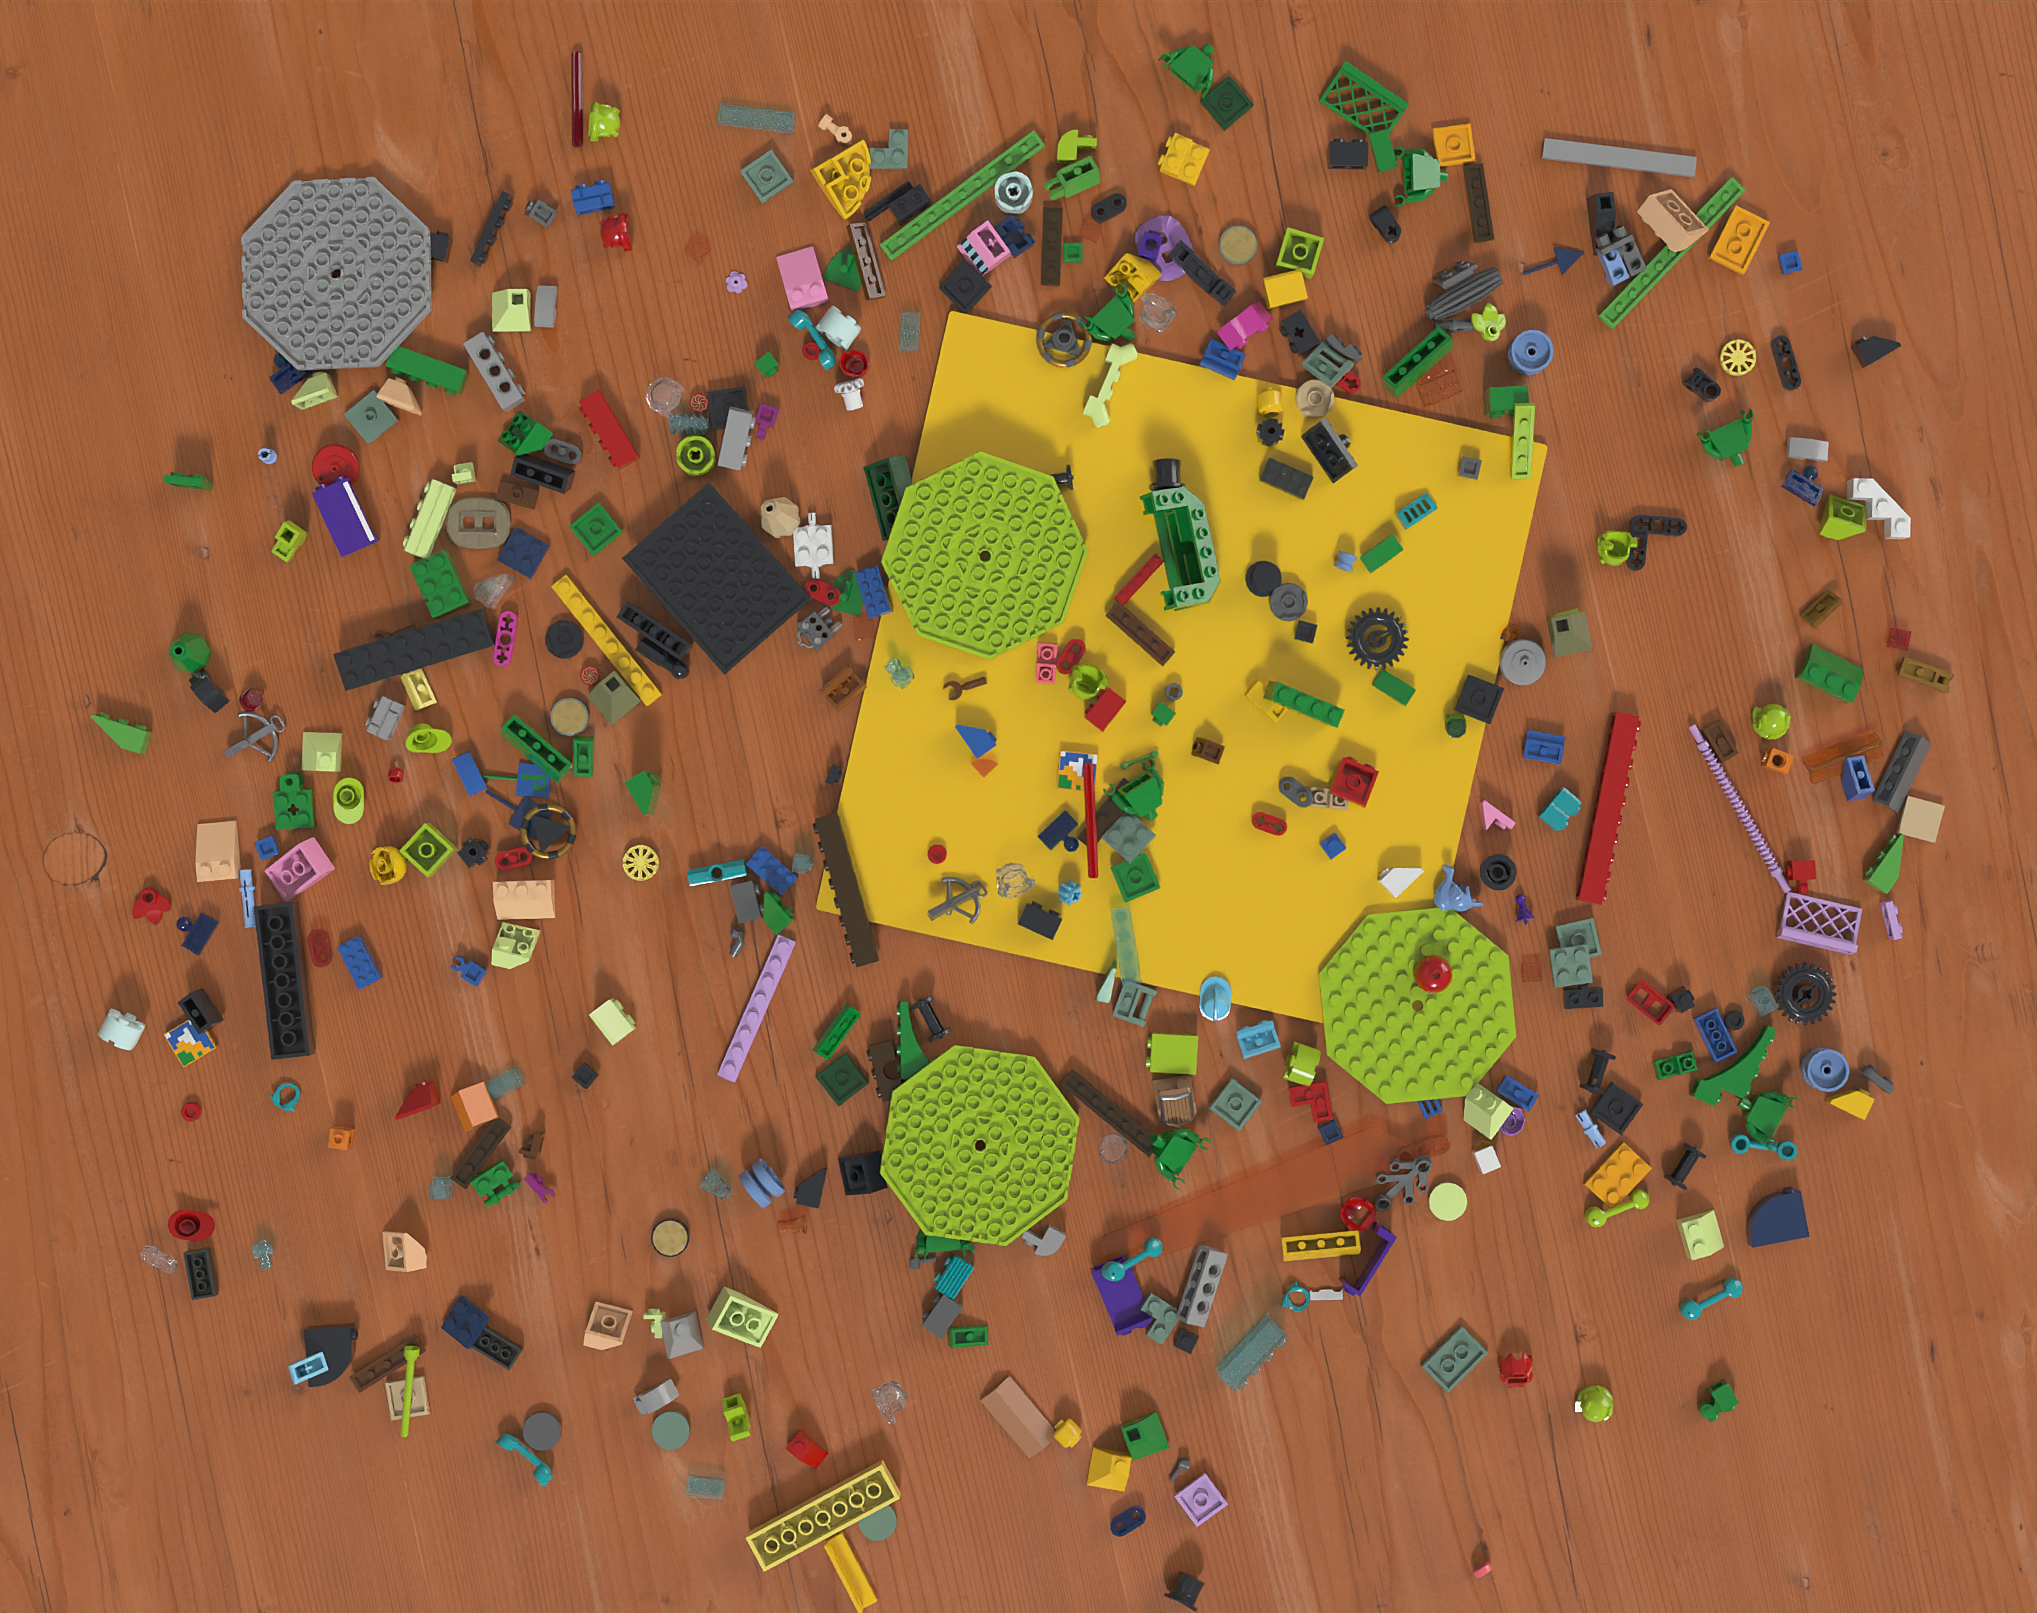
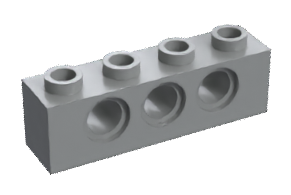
M481 332L463 343L505 412L526 401L523 397L525 394L520 384L516 385L513 380L515 378L514 373L510 367L508 369L505 367L503 362L506 360L500 351L496 352L493 347L496 343L491 335L487 336L484 332ZM485 350H490V357L483 359L482 353ZM500 367V373L493 376L492 369ZM510 383L509 391L502 392L503 384Z
M1199 1244L1176 1318L1186 1324L1205 1327L1226 1263L1227 1253L1217 1248Z

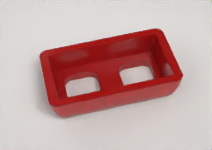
M1643 980L1639 981L1627 996L1628 1002L1657 1025H1661L1675 1008L1674 1004ZM1640 989L1648 993V997L1643 1003H1639L1634 998ZM1655 1001L1663 1005V1009L1658 1015H1654L1649 1010Z

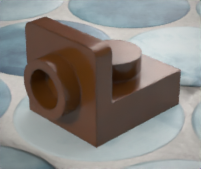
M1197 737L1192 745L1191 755L1219 765L1225 746Z
M537 1131L534 1135H531L529 1140L531 1149L522 1147L519 1149V1153L528 1159L540 1156L545 1132Z

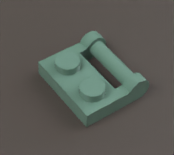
M1325 341L1321 342L1302 363L1303 368L1331 389L1354 366L1351 360L1343 358L1331 349ZM1325 353L1340 364L1341 367L1338 368L1321 354Z
M1125 979L1112 1016L1145 1027V1018L1157 990ZM1141 992L1146 993L1138 1018H1135L1133 1013Z

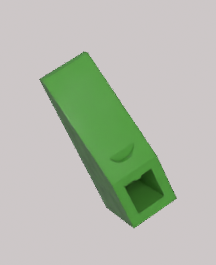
M99 712L98 715L91 714V718L121 748L139 754H146L152 732L146 730V726L135 724V726L128 725L129 721L121 718L113 720L110 719L111 715Z
M1896 833L1889 837L1886 842L1888 845L1884 851L1881 850L1877 854L1874 865L1869 866L1864 873L1865 877L1863 880L1880 893L1887 894L1899 877L1904 840L1902 833Z

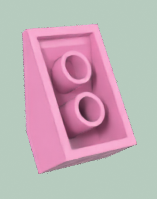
M813 246L776 257L792 313L797 309L804 310L829 302Z
M312 837L299 843L267 868L265 872L284 901L288 902L324 878L335 868L316 839Z

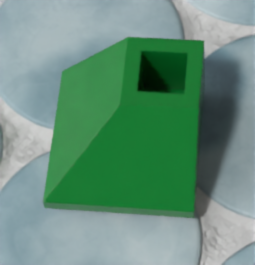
M519 410L512 418V422L507 429L502 432L498 442L516 455H522L542 450L553 433Z
M768 891L764 894V922L778 935L795 920L793 917L795 914L788 906L784 907L782 905V898L777 892L772 893Z
M1157 1411L1121 1424V1430L1133 1461L1169 1448Z

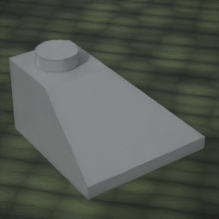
M696 1311L660 1321L668 1359L704 1349Z

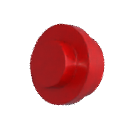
M815 341L805 343L802 348L804 357L811 361L817 360L819 353L822 351Z

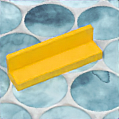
M840 1532L825 1540L824 1548L858 1613H863L865 1607L877 1602V1597L843 1532Z

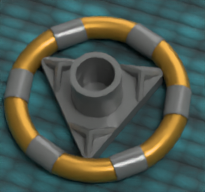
M1054 313L1048 316L1038 328L1036 335L1038 351L1041 357L1053 366L1061 368L1075 366L1086 358L1091 349L1092 335L1086 328L1081 327L1085 335L1083 350L1081 353L1079 351L1071 320L1075 321L1078 326L1079 322L1084 325L1086 322L1074 313ZM1067 319L1043 344L1046 328L1054 321ZM1045 348L1078 356L1065 361L1057 360Z

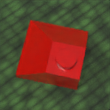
M425 1080L415 1084L416 1088L409 1092L397 1112L396 1120L440 1104L434 1083L430 1082L427 1084Z

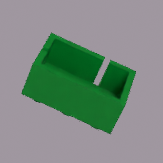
M442 550L429 556V560L422 559L409 565L423 598L428 600L426 605L433 619L438 620L472 604L448 551Z

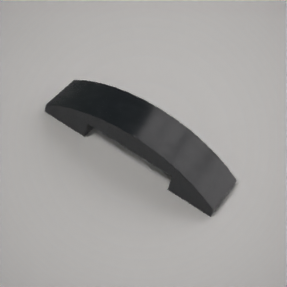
M1180 240L1168 256L1201 289L1218 303L1225 306L1236 293V290L1224 279L1218 277L1194 254L1195 252Z

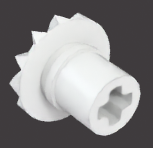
M863 379L844 381L834 387L835 393H841L848 411L863 407L859 389L865 385Z

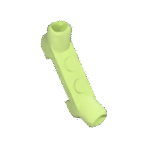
M1112 343L1105 359V363L1110 364L1111 367L1099 396L1096 398L1090 395L1083 415L1091 417L1094 426L1097 428L1106 426L1111 421L1104 402L1106 399L1110 400L1114 391L1111 389L1113 381L1117 383L1121 374L1118 371L1119 367L1136 360L1138 357L1137 351L1131 343L1122 347Z

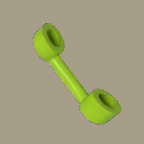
M1635 1189L1630 1194L1629 1201L1603 1211L1595 1206L1589 1207L1584 1213V1219L1593 1227H1601L1605 1224L1607 1218L1630 1208L1645 1209L1650 1201L1649 1195L1642 1189Z

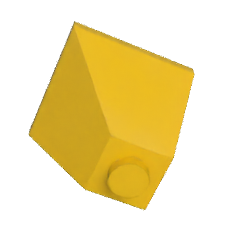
M1093 1447L1087 1485L1125 1491L1132 1459L1131 1454Z

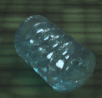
M670 410L669 428L672 435H675L677 430L679 435H683L684 431H686L687 436H690L692 431L694 436H698L700 431L703 437L707 435L710 425V413L707 414L706 418H704L702 412H700L699 417H696L695 412H692L691 417H689L687 411L684 412L683 416L680 415V411H677L676 415L673 416L672 410Z

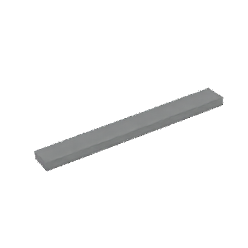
M1545 138L1543 141L1541 159L1692 178L1695 176L1697 157L1549 138Z

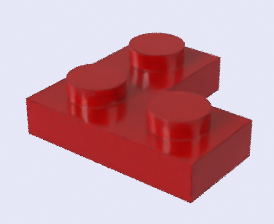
M1326 1081L1311 1083L1310 1086L1298 1085L1288 1087L1291 1106L1310 1104L1313 1122L1333 1119Z

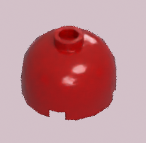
M1437 955L1424 956L1416 963L1413 971L1414 981L1418 987L1432 994L1445 990L1451 983L1453 976L1448 961Z

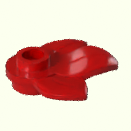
M147 887L141 891L140 899L133 905L134 919H139L146 916L152 924L157 925L162 919L163 912L171 910L170 902L166 897L161 896L155 888ZM149 893H151V894L153 895V899H152V900H149V899H148V894H149Z

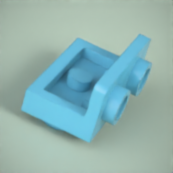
M1261 1021L1256 1026H1246L1236 1032L1244 1059L1281 1047L1273 1021Z

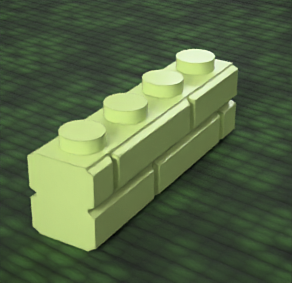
M434 479L427 483L424 490L427 493L425 499L421 500L417 507L419 511L417 518L414 517L410 524L412 529L410 536L407 535L403 541L404 551L427 560L429 559L428 557L435 545L457 489Z

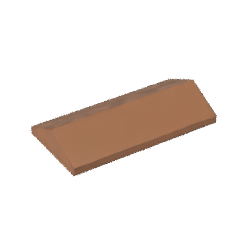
M1010 1375L980 1399L1029 1459L1043 1450L1054 1439L1053 1434L1056 1430Z

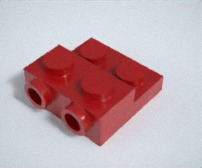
M1343 757L1338 765L1329 793L1365 808L1379 771L1369 764L1362 765L1357 763V760L1352 757Z

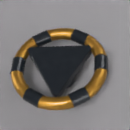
M546 803L535 806L527 812L520 826V837L524 847L532 855L541 859L550 860L563 856L572 848L577 836V828L573 816L565 808L556 804ZM545 811H555L568 822V825L537 816L536 814ZM532 817L540 850L536 849L529 841L527 829ZM568 829L570 830L567 842L561 849L543 852Z

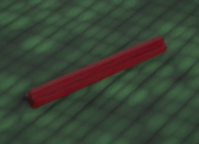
M572 52V146L574 148H582V53Z

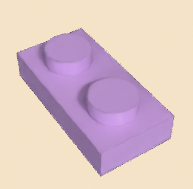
M1889 900L1879 902L1888 939H1901L1903 930L1900 922L1897 920L1898 909L1896 904Z

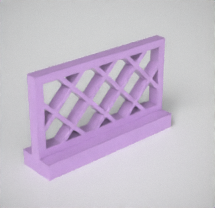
M1787 892L1780 928L1777 930L1776 938L1849 955L1857 953L1858 945H1856L1862 909ZM1790 898H1796L1801 906L1793 910L1789 904ZM1811 902L1816 903L1820 909L1813 915L1806 906ZM1834 907L1838 915L1831 919L1825 909ZM1801 908L1809 916L1802 922L1795 913ZM1848 911L1856 912L1855 920L1851 923L1844 916ZM1822 912L1828 922L1819 926L1814 916ZM1791 915L1798 923L1794 927L1785 926L1787 918ZM1838 917H1841L1846 924L1840 930L1833 923ZM1810 919L1817 928L1812 932L1807 931L1803 925ZM1827 924H1830L1835 931L1831 936H1827L1822 930ZM1848 928L1852 933L1851 941L1845 940L1840 932Z

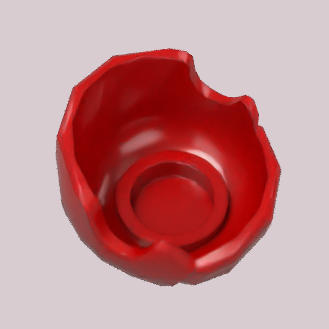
M856 349L843 352L839 359L840 369L845 376L852 379L864 376L870 367L869 359L865 353Z

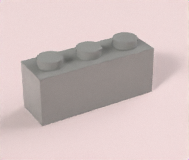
M730 406L718 466L740 471L741 466L746 465L748 455L744 454L745 447H750L752 436H748L750 428H754L756 419L752 417V411Z

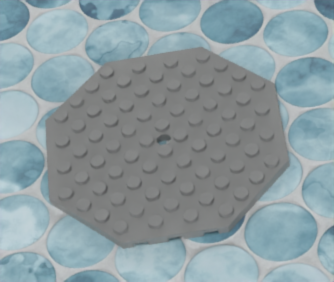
M375 177L293 181L241 237V245H243L242 298L244 302L242 317L298 370L380 367L432 311L430 229ZM335 269L341 270L340 278L332 277V272Z

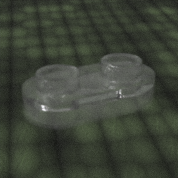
M145 1246L140 1252V1256L145 1262L165 1273L172 1274L178 1267L174 1256L163 1253L156 1246Z

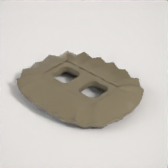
M488 497L462 498L452 503L447 512V534L451 541L459 547L474 549L498 547L506 542L510 534V512L506 504L500 500ZM464 517L475 518V527L473 529L464 528ZM484 517L494 518L493 529H483Z

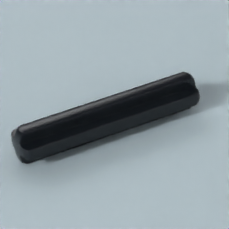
M907 181L863 212L865 218L871 221L887 210L890 203L914 188L912 184Z

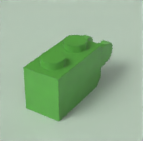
M1089 156L1060 169L1056 173L1057 177L1050 181L1048 180L1044 184V188L1047 191L1055 189L1049 194L1052 200L1062 196L1068 198L1099 184V169L1092 157Z

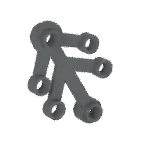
M1420 1155L1414 1161L1400 1162L1397 1158L1391 1159L1389 1161L1391 1171L1397 1172L1400 1169L1411 1170L1407 1173L1386 1174L1385 1171H1378L1375 1175L1377 1183H1396L1387 1192L1378 1194L1375 1197V1206L1379 1211L1388 1210L1391 1206L1390 1199L1404 1186L1403 1201L1407 1205L1413 1204L1415 1202L1413 1178L1419 1173V1180L1416 1182L1417 1190L1419 1192H1426L1428 1190L1427 1173L1432 1168L1431 1158L1426 1155Z

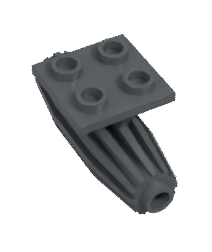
M1461 260L1453 265L1454 268L1437 273V277L1432 279V281L1445 290L1426 304L1425 313L1427 317L1437 321L1457 314L1487 297L1503 284L1497 269L1492 267L1473 274V270L1478 267L1477 264Z

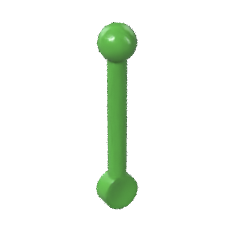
M1153 750L1150 754L1127 763L1122 762L1120 766L1122 769H1127L1128 766L1145 759L1156 758L1159 753L1157 750Z

